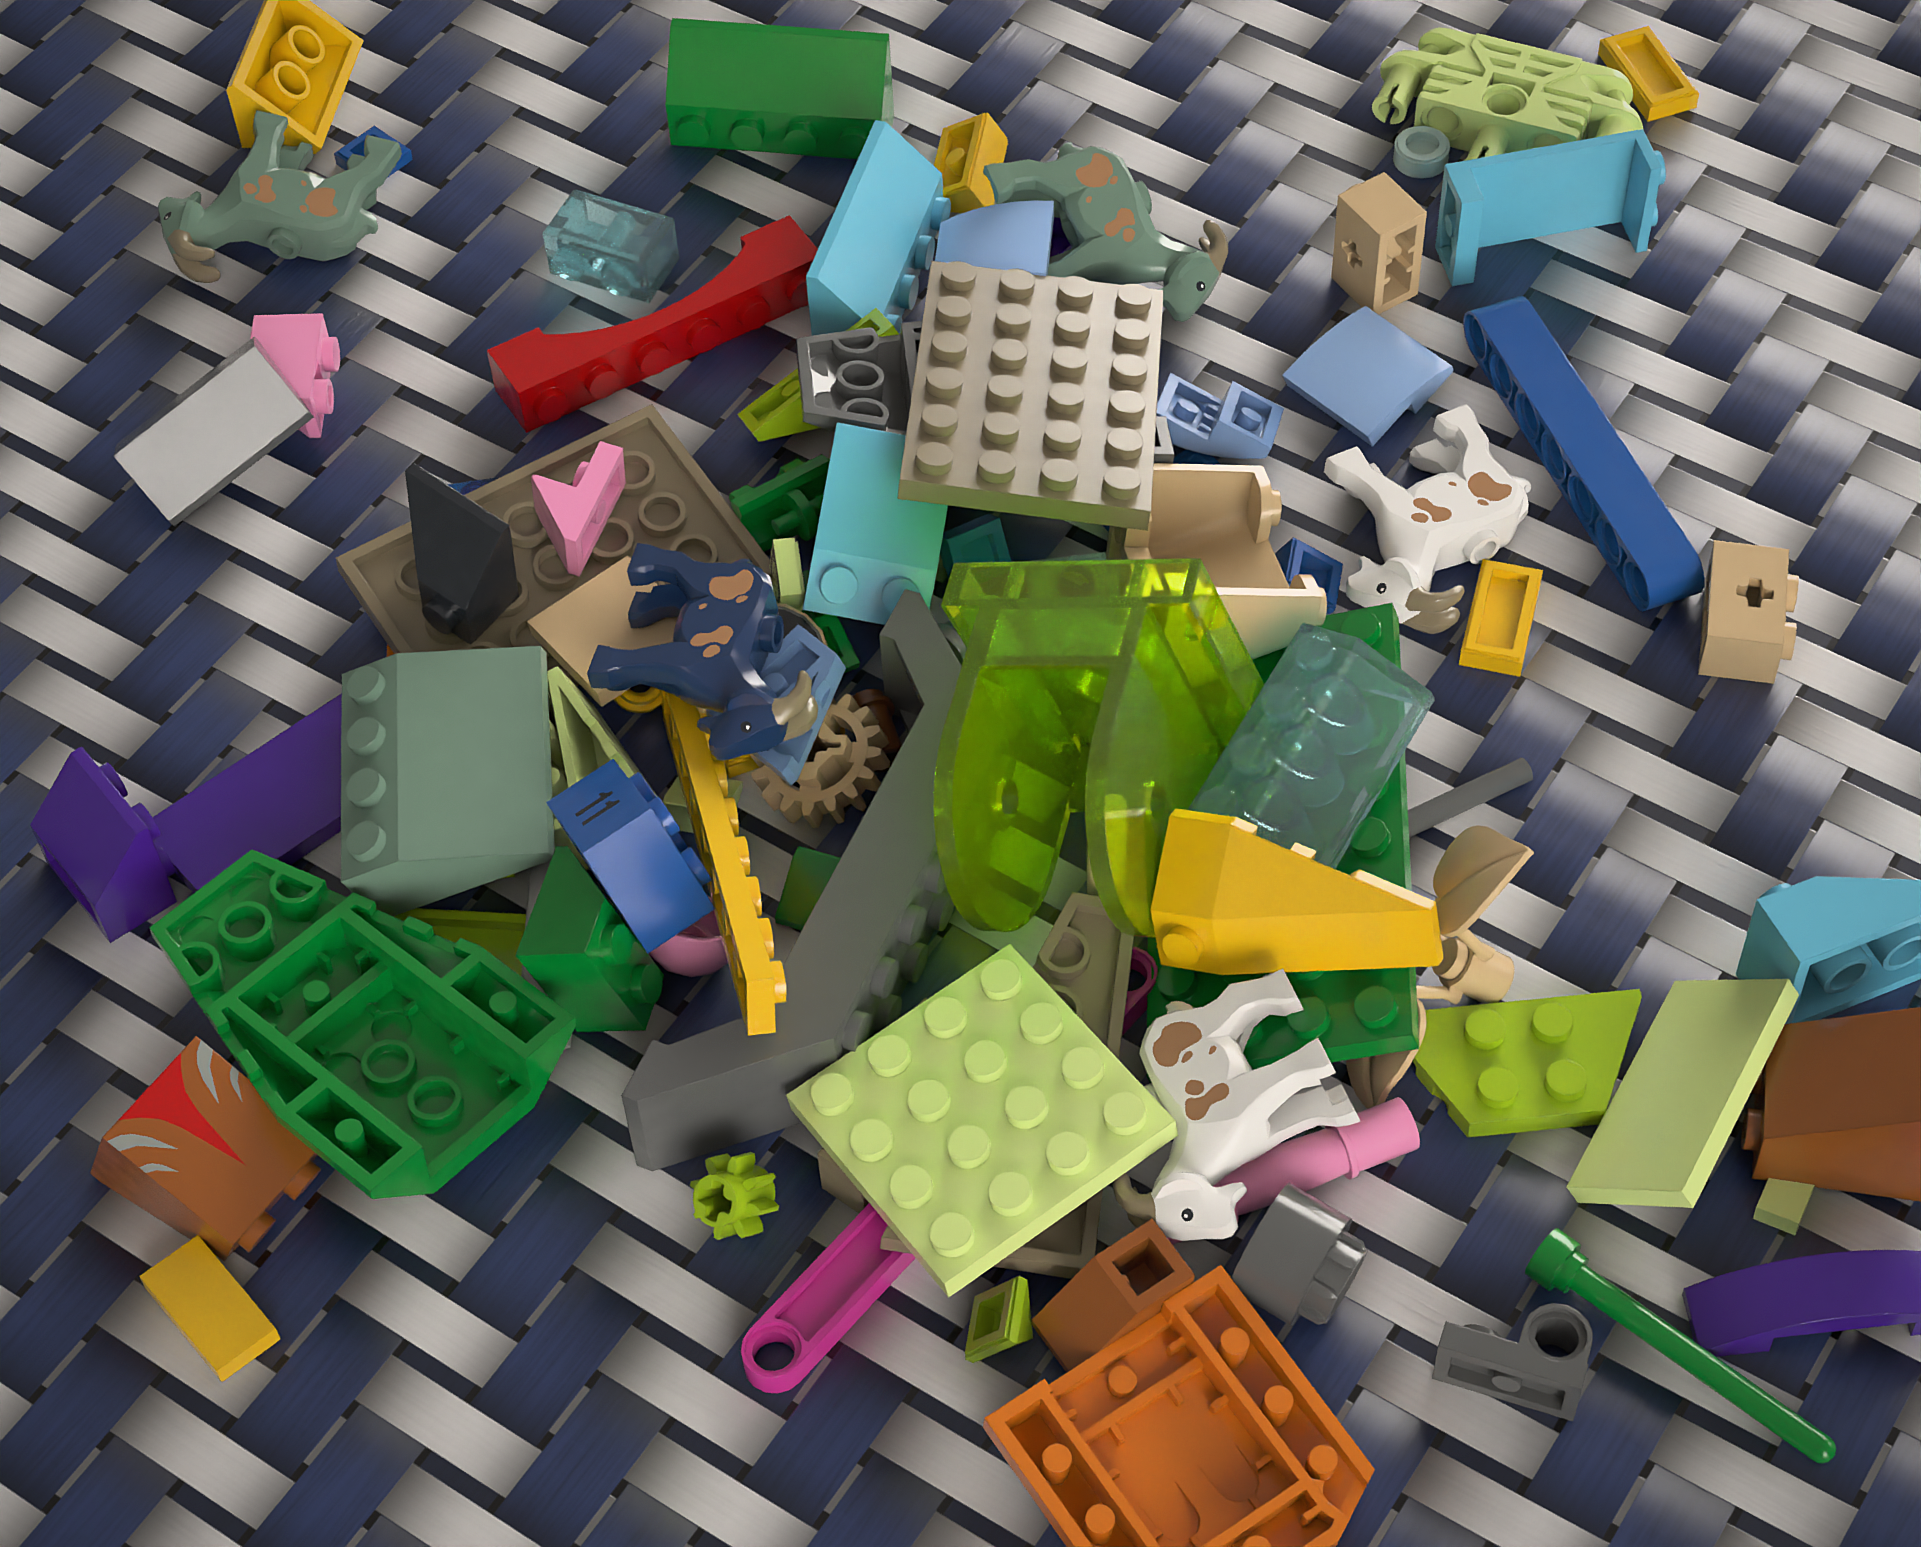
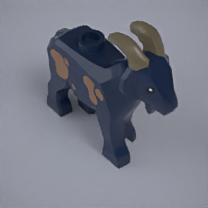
M637 543L627 568L631 586L649 585L655 581H663L670 584L653 586L651 593L636 591L628 611L631 628H643L665 618H678L674 628L673 642L634 650L598 645L587 671L591 688H607L609 691H622L638 684H643L671 693L695 707L722 713L718 716L701 718L697 723V727L701 731L710 735V752L718 760H729L746 754L768 751L784 741L799 737L808 732L818 715V704L811 695L812 680L809 674L804 670L799 671L795 687L787 696L778 698L774 691L759 677L768 654L780 651L784 635L783 619L778 612L771 577L761 568L752 564L750 559H739L732 564L723 562L704 563L693 560L683 552Z

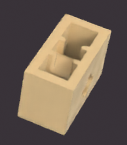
M1385 172L1363 183L1355 184L1338 195L1331 278L1362 308L1367 306L1378 315L1418 295L1427 211Z
M1714 540L1704 584L1698 675L1774 684L1780 659H1792L1796 639V623L1786 622V612H1794L1799 585V576L1788 574L1789 549Z

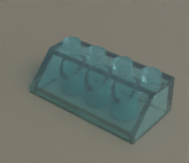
M1302 623L1188 810L1238 817L1258 826L1256 836L1289 850L1295 842L1316 851L1315 861L1336 869L1359 827L1435 701L1434 696L1430 690L1360 638Z

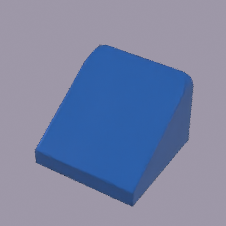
M1294 537L1291 538L1275 553L1289 587L1295 575H1312L1317 586L1325 590L1327 598L1326 614L1330 615L1336 609L1343 563Z

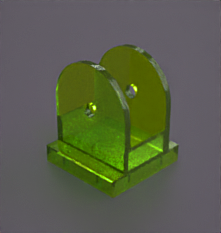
M1201 558L954 563L941 607L967 647L944 723L934 779L936 845L943 878L954 905L962 917L971 926L980 931L1006 933L1022 928L1035 915L1047 894L1056 868L1070 813L1085 812L1087 846L1091 870L1099 898L1108 917L1121 932L1128 936L1155 938L1150 909L1169 816L1175 808L1214 814L1228 756L1268 755L1279 713Z

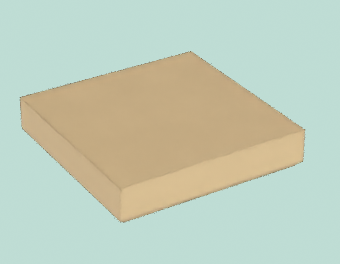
M628 555L527 621L531 635L601 707L628 689L609 691L607 688H591L587 671L597 646L605 645L618 649L634 650L673 642L674 628L678 619L665 618L647 627L631 628L628 620V611L636 591L651 593L653 586L658 585L653 582L649 585L631 586L627 574V568L631 561Z

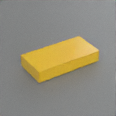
M1649 26L1600 39L1598 55L1607 67L1620 71L1628 78L1633 89L1632 101L1647 122L1697 108L1699 92Z
M1482 559L1460 652L1459 665L1518 677L1521 676L1543 570Z
M199 1235L139 1276L145 1289L221 1382L281 1340L274 1325Z

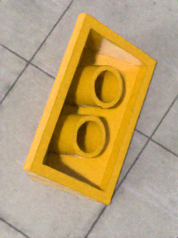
M264 0L226 89L242 148H252L254 144L253 123L255 113L258 110L288 118L289 124L283 133L285 139L283 145L298 146L303 142L312 144L313 154L320 151L364 40L310 0Z

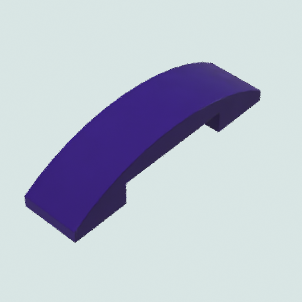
M1858 1250L1803 1256L1752 1266L1688 1286L1683 1289L1682 1297L1693 1340L1714 1356L1720 1357L1766 1352L1770 1350L1774 1338L1899 1324H1907L1910 1336L1921 1335V1251Z

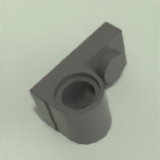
M1556 1303L1540 1306L1529 1314L1524 1323L1519 1343L1501 1338L1497 1332L1482 1325L1467 1324L1460 1326L1445 1321L1437 1349L1432 1379L1574 1421L1589 1365L1587 1362L1592 1347L1593 1332L1588 1320L1578 1310L1568 1305ZM1547 1344L1556 1345L1564 1349L1569 1356L1552 1357L1544 1353L1539 1346Z

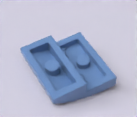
M1170 373L1157 397L1156 416H1166L1173 445L1198 453L1224 458L1263 459L1268 456L1272 449L1284 408L1232 381L1221 400Z

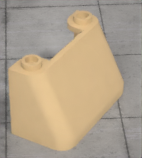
M1154 463L1148 531L1110 526L1106 550L1107 577L1148 689H1178L1308 639L1314 633L1316 626L1323 625L1327 613L1325 590L1317 586L1312 575H1295L1289 587L1268 540L1271 526L1279 524L1282 503L1280 492L1272 490L1263 466Z

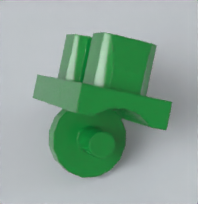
M820 454L807 462L796 459L780 467L776 478L758 487H751L747 484L730 493L729 502L733 512L764 552L772 548L773 539L792 538L799 535L803 540L808 541L816 537L830 459L825 455Z

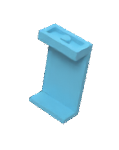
M1640 129L1445 164L1435 248L1451 285L1457 286L1474 282L1478 248L1618 222L1622 223L1635 252L1647 251L1651 227L1655 226L1658 221L1656 204L1658 187L1664 184L1666 178L1663 156L1660 151L1653 150L1644 130Z

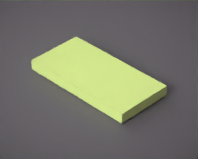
M1789 979L1674 981L1567 1185V1189L1578 1203L1694 1208L1799 997L1798 992Z

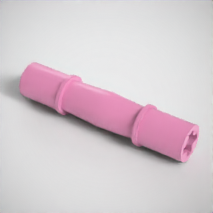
M1397 1097L1358 1112L1357 1115L1360 1122L1342 1127L1325 1126L1323 1130L1280 1143L1260 1157L1241 1165L1213 1187H1222L1239 1182L1246 1186L1247 1192L1236 1203L1234 1209L1238 1223V1216L1270 1206L1288 1183L1307 1192L1342 1175L1347 1179L1355 1178L1363 1170L1419 1149L1420 1138L1418 1129L1405 1102ZM1168 1238L1172 1245L1182 1242L1180 1240Z

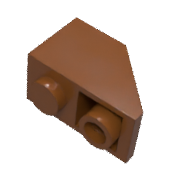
M1152 1218L1094 1256L1032 1319L1031 1325L1067 1373L1158 1314L1165 1300L1194 1282L1195 1274Z

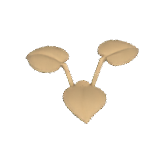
M1476 825L1461 832L1445 851L1434 873L1433 889L1438 896L1434 901L1437 907L1443 960L1439 966H1432V969L1438 975L1443 986H1416L1419 1047L1424 1038L1427 1024L1425 1008L1419 998L1444 999L1453 1004H1458L1464 994L1483 1004L1498 1003L1510 989L1514 978V963L1512 959L1481 942L1468 928L1502 892L1534 852L1529 847L1487 826ZM1419 1049L1346 1060L1351 1085L1356 1096L1367 1109L1385 1102L1388 1094L1402 1078Z

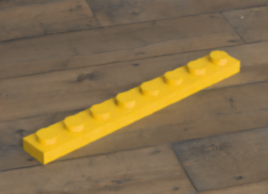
M662 690L663 721L701 863L712 879L707 885L712 904L715 907L714 911L747 1035L776 1032L775 1003L786 1002L784 969L780 960L772 962L769 960L774 958L772 928L769 918H757L762 915L759 882L757 876L746 877L750 875V858L746 837H734L739 835L738 813L734 797H728L725 764L723 760H717L711 754L709 748L710 735L697 727L698 720L707 717L706 709L688 704L675 695Z

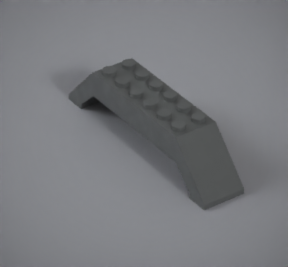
M908 589L904 590L880 633L884 695L892 699L895 707L893 715L901 718L908 735L783 964L786 982V1002L775 1003L776 1032L748 1036L742 1017L670 1045L655 1040L651 1041L621 1095L636 1164L641 1168L655 1171L802 1123L791 1110L786 1095L850 1051L855 1052L859 1045L899 1019L902 1008L901 995L908 981L916 983L921 977L929 954V946L927 944L934 930L943 931L946 928L955 904L954 892L960 880L969 881L974 874L980 857L981 848L979 843L985 831L994 832L1000 823L1006 798L1005 795L999 794V781L1004 768V757L997 755L996 726L921 594Z

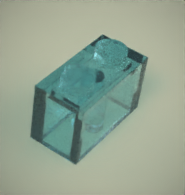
M576 189L571 192L543 232L550 274L646 303L651 302L679 260L674 218Z

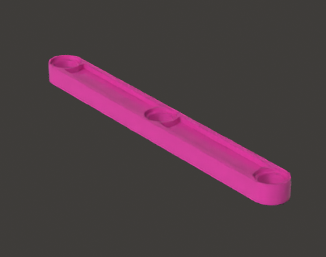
M1137 947L1132 949L1130 969L1140 972L1145 977L1146 982L1137 990L1127 991L1122 1036L1147 1010V995L1156 983L1158 968L1154 958L1146 951ZM1151 965H1152V968H1153V970H1154V977H1153L1152 981H1151ZM870 1203L762 1315L743 1338L741 1346L743 1366L747 1379L755 1388L765 1393L778 1394L788 1391L799 1384L915 1259L913 1254L880 1249L881 1237L888 1225ZM781 1342L790 1346L794 1351V1357L790 1364L776 1371L765 1370L759 1367L754 1361L758 1350L765 1344Z

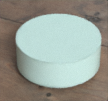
M1415 126L1407 128L1399 133L1395 139L1393 162L1396 168L1407 176L1413 178L1434 177L1442 173L1445 164H1448L1449 140L1441 131L1432 127Z

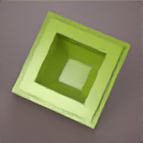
M1017 1276L974 1296L965 1348V1360L975 1363L1033 1339L1027 1279Z

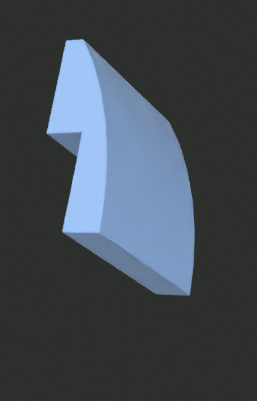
M1032 200L995 204L974 209L941 222L935 261L946 263L961 261L977 267L1001 270L1022 269L1030 272L1032 275H1048L1054 221V201Z
M1365 306L1327 331L1282 376L1287 386L1373 447L1407 408L1416 414L1454 370L1452 365Z

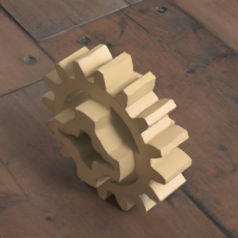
M847 693L838 703L834 698L832 699L800 776L796 781L800 785L799 790L788 786L780 776L753 754H750L759 766L757 770L751 773L752 779L761 789V796L773 811L779 809L788 822L793 824L803 814L812 828H819L823 814L830 813L836 822L840 824L844 822V807L852 804L860 811L867 807L861 794L866 789L878 791L881 785L874 771L890 767V760L882 750L883 747L889 744V741L880 726L877 725L879 722L867 706L860 708L852 695ZM843 727L853 732L857 742H851L847 735H842L840 728Z

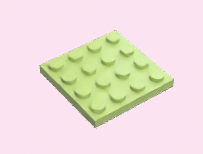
M1008 944L859 1045L855 1052L850 1051L786 1095L791 1110L948 1297L958 1292L1178 1136L1174 1118L1011 944Z

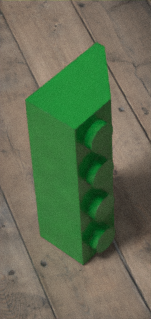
M672 18L665 102L671 145L858 159L875 120L887 122L891 127L894 121L889 34Z

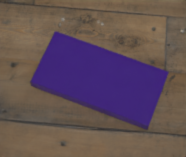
M342 693L153 817L161 833V836L155 840L161 845L171 860L176 871L175 874L193 893L210 882L251 849L292 865L341 832Z

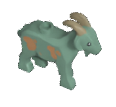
M257 110L253 123L254 144L247 157L234 172L227 186L209 207L204 209L200 205L201 194L198 191L184 199L165 197L160 200L158 213L162 234L175 264L189 279L201 283H212L220 279V271L215 267L203 265L200 261L214 258V250L230 242L249 241L267 247L274 254L285 259H294L300 256L327 261L351 253L356 249L357 243L364 236L375 234L378 230L376 218L367 210L377 203V188L383 185L402 155L400 144L396 141L367 135L364 142L365 156L352 154L346 162L348 170L324 179L315 173L304 171L314 157L312 144L301 142L298 146L283 145L285 141L283 133L289 124L288 118Z
M1068 142L1059 149L1058 157L1053 161L1039 162L1024 159L1009 163H992L984 166L983 174L990 181L996 204L1032 200L1054 201V217L1060 218L1062 230L1072 248L1061 254L1049 257L1047 276L1063 278L1078 276L1089 281L1118 285L1163 281L1164 287L1159 289L1164 290L1163 306L1167 308L1175 321L1185 322L1193 316L1198 308L1209 298L1221 276L1223 265L1228 255V240L1219 225L1211 220L1204 222L1203 230L1208 239L1205 237L1199 238L1198 242L1202 251L1173 242L1155 230L1149 216L1152 211V202L1146 185L1143 181L1134 182L1124 160L1107 149L1096 146L1077 148L1072 145V142Z

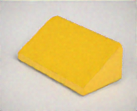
M988 112L947 126L942 130L934 166L942 173L943 197L950 198V212L965 213L994 205L993 189L990 181L983 174L985 165L1004 162L1008 139Z

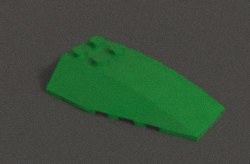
M253 849L149 927L153 938L277 1122L371 1199L425 1195L437 1192L535 1107L576 1027V1020L572 1014L480 945L461 937L456 943L434 934L433 926L411 916H408L405 921L377 910L375 901L354 892L348 897L327 889L324 879Z

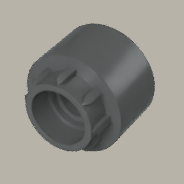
M1288 1183L1275 1198L1255 1230L1235 1268L1232 1280L1248 1301L1291 1326L1300 1315L1317 1325L1327 1324L1353 1283L1368 1250L1365 1249L1362 1240L1348 1233L1352 1223L1350 1217L1295 1185Z

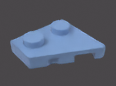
M799 624L783 639L778 653L768 654L759 677L774 691L778 698L787 696L795 687L799 671H806L812 680L811 695L818 704L817 719L811 729L804 735L784 741L768 751L752 753L790 786L800 776L846 669L834 651ZM712 710L708 712L711 717L722 714Z

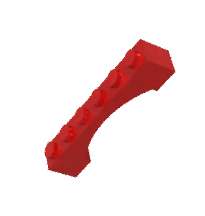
M788 215L741 236L742 250L723 271L697 291L664 309L623 324L586 332L543 334L540 328L537 327L488 349L487 354L495 391L526 433L549 422L556 421L562 416L597 400L606 398L632 384L657 375L665 369L700 353L707 352L746 332L760 328L764 324L801 307L808 306L806 275L818 248L792 217Z

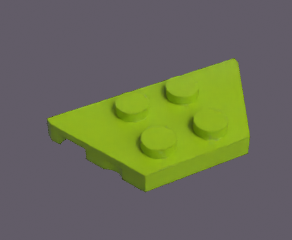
M1640 989L1425 1010L1427 1020L1425 1035L1412 1061L1416 1065L1415 1075L1432 1095L1443 1100L1448 1109L1447 1114L1467 1138L1599 1125L1608 1109L1630 1034L1636 1021L1642 998Z

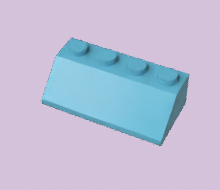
M875 120L806 275L812 336L846 331L875 308L900 333L904 310H912L917 299L919 288L918 276L921 269L929 270L931 261H933L935 251L934 238L940 229V223L948 220L950 217L951 201L950 198L943 197L942 173L887 122Z

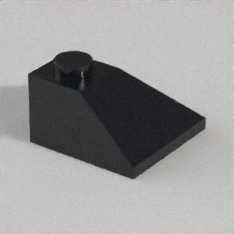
M412 463L405 470L422 613L428 623L440 633L446 635L454 633L471 645L519 597L510 525L415 463Z

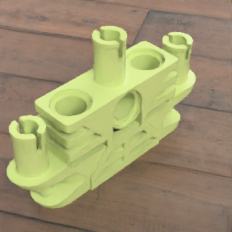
M1440 27L1431 29L1420 37L1418 51H1399L1382 62L1380 74L1384 84L1372 104L1374 115L1384 123L1391 108H1396L1391 117L1390 124H1397L1404 120L1413 97H1418L1414 127L1428 126L1441 131L1448 138L1450 147L1469 152L1464 161L1643 129L1638 113L1629 105L1633 98L1632 85L1628 78L1620 71L1557 52L1479 33L1474 35Z

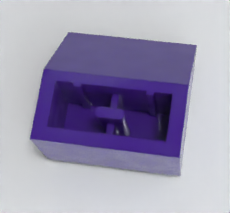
M81 746L68 756L30 826L46 862L107 940L112 943L177 902L168 877L176 873L164 849L155 840L161 836V833L149 811L140 802L131 807L124 799L128 795L126 787L114 768L108 762L98 767Z

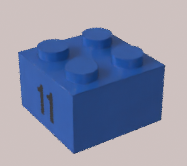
M612 759L546 802L601 888L647 954L715 909L702 888L712 880L692 848L686 845L678 833L680 828L662 800L655 796L640 772L628 778L616 761Z

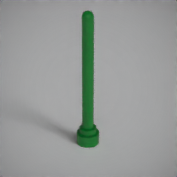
M1555 1228L1540 1244L1526 1267L1525 1275L1548 1291L1554 1287L1563 1293H1567L1570 1289L1814 1462L1827 1463L1834 1458L1836 1445L1830 1436L1587 1266L1589 1258L1580 1253L1581 1244L1559 1228Z

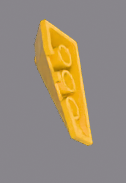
M1176 808L1169 816L1150 909L1161 965L1218 975L1274 973L1281 969L1284 972L1431 967L1439 966L1443 960L1435 901L1362 870H1357L1350 875L1315 861L1316 851L1295 842L1290 850L1256 836L1258 826L1238 817Z

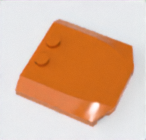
M1219 1265L1165 1300L1161 1311L1052 1383L1048 1384L1043 1379L986 1416L983 1422V1429L1066 1547H1336L1375 1471V1468L1222 1265Z

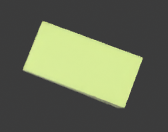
M1768 1178L1756 1206L1753 1219L1796 1235L1815 1185Z

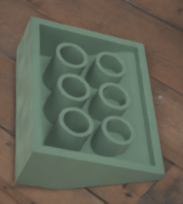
M541 646L396 653L342 674L341 883L351 892L375 901L377 910L391 916H396L551 861L555 851L553 813L546 803L553 798L547 653Z

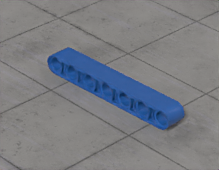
M1517 296L1466 312L1463 319V328L1472 355L1635 607L1643 612L1702 593L1705 577L1703 566L1696 550L1527 298Z

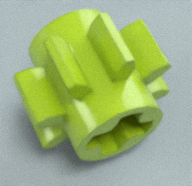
M752 1152L732 1157L726 1153L706 1159V1169L709 1175L693 1180L690 1183V1186L694 1189L693 1205L695 1212L693 1215L695 1219L700 1218L705 1224L714 1227L713 1234L717 1240L736 1234L742 1239L763 1232V1224L759 1216L777 1211L779 1205L774 1201L775 1185L773 1180L776 1177L775 1174L768 1173L764 1168L755 1165V1153Z

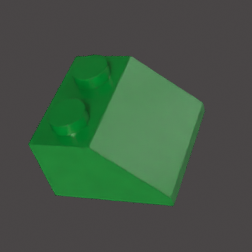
M556 846L515 956L548 997L575 1017V1030L577 1032L646 1031L654 1004L658 1001L662 992L664 974L649 953L647 954L621 915L568 846Z

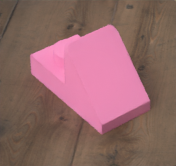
M602 441L599 442L590 462H581L575 473L572 486L539 475H532L531 477L535 511L567 572L580 577L626 484L623 448Z

